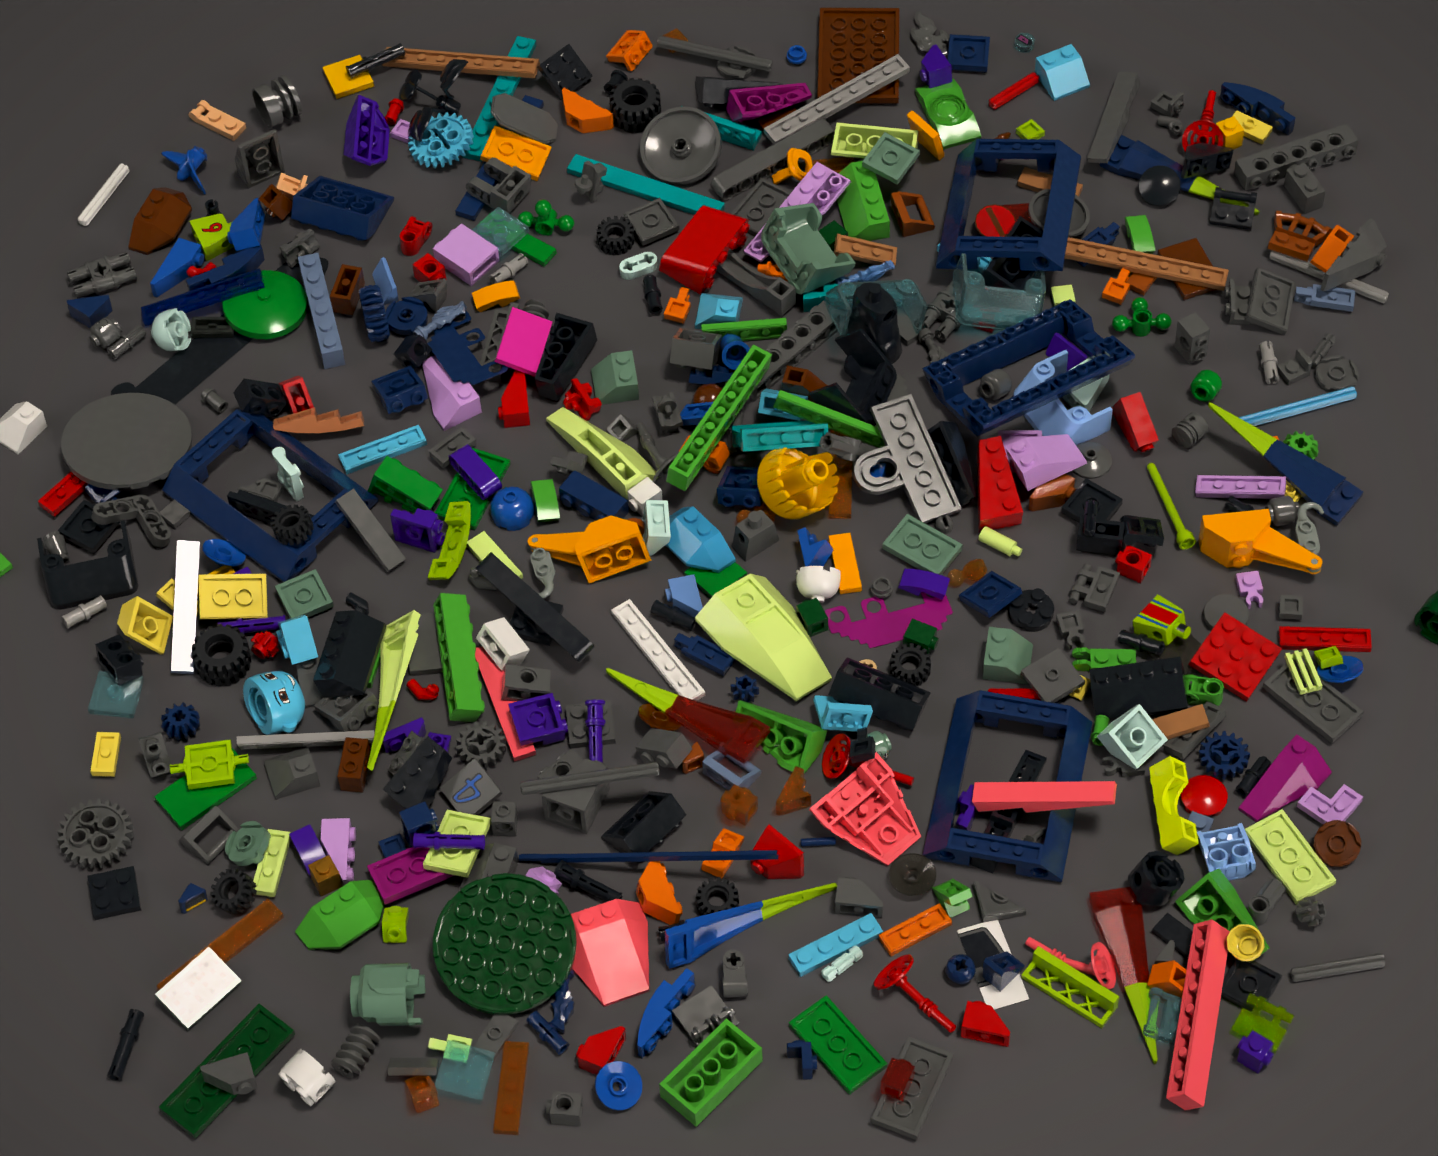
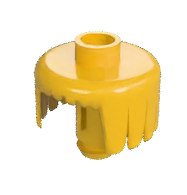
M787 447L770 451L762 459L757 472L758 490L767 507L780 517L800 519L818 512L831 504L834 499L833 496L838 491V488L834 486L839 482L838 476L832 477L837 472L836 464L828 465L833 460L832 455L825 452L808 456L796 448L787 449Z

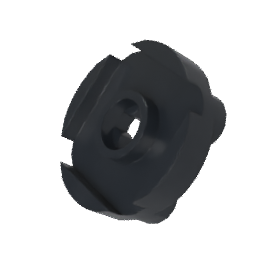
M1039 588L1024 590L1020 596L1010 602V620L1016 627L1020 628L1021 626L1029 632H1037L1047 628L1054 616L1053 601ZM1028 608L1036 609L1034 614H1032L1030 611L1027 612L1026 610H1028Z

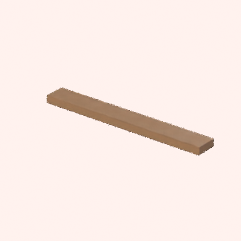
M404 48V56L382 64V66L443 71L451 60L461 59L469 62L461 73L536 78L537 66L540 65V61L534 58Z
M1068 237L1065 258L1119 270L1124 268L1134 273L1222 291L1225 289L1229 270L1070 237Z

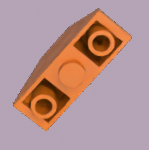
M566 88L562 89L563 106L568 126L581 133L611 130L614 127L613 113L609 110L601 108L591 100L579 96L574 91Z
M1337 224L1310 263L1326 273L1337 257L1343 255L1347 244L1350 241L1352 242L1355 236Z
M649 861L638 881L636 895L644 913L669 925L679 923L680 916L683 914L680 902H676L673 884L668 882L666 877L665 865L660 863V861Z

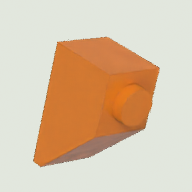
M1175 960L1152 965L1147 986L1163 998L1181 1002L1186 969Z

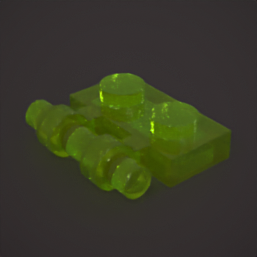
M1250 993L1246 1002L1254 1005L1252 1012L1242 1008L1232 1027V1031L1241 1036L1248 1037L1253 1030L1274 1043L1272 1051L1276 1053L1287 1033V1030L1279 1025L1282 1020L1291 1024L1295 1015L1287 1012V1009L1282 1006L1277 1007L1267 1002V998L1261 995L1257 997ZM1262 1010L1274 1016L1272 1022L1259 1016Z

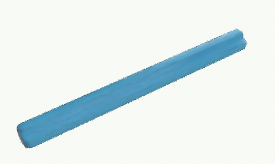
M1351 386L1238 418L1253 426L1355 399L1357 392Z

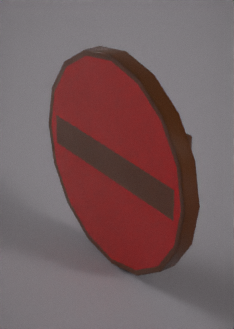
M993 204L987 205L978 211L974 224L981 236L1004 237L1016 220L1009 209Z

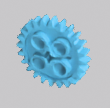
M446 112L444 116H441L438 113L437 118L431 117L423 133L422 142L409 136V151L415 162L418 161L420 165L425 163V166L428 168L432 164L433 168H436L438 164H441L443 168L447 162L449 165H452V160L459 161V155L466 156L464 150H470L469 145L473 144V130L467 119H463L462 115L457 117L456 113H453L449 116L448 112Z

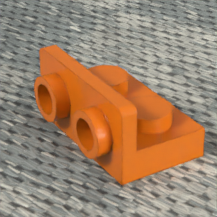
M627 30L606 57L609 62L624 63L628 71H633L653 45L645 31Z

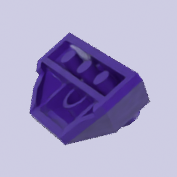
M358 95L346 123L343 155L369 166L384 163L388 158L390 128L383 114L378 109V103Z

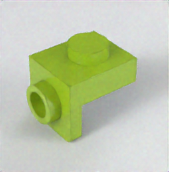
M391 906L384 909L382 918L383 942L397 943L407 941L408 907Z

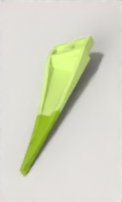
M415 610L386 625L380 645L379 705L374 739L367 768L371 771L374 769L418 637L416 631L419 627L418 621L421 614Z

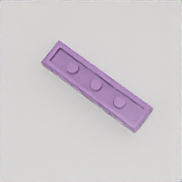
M1197 475L1196 497L1229 498L1234 496L1235 498L1272 499L1285 496L1286 476Z

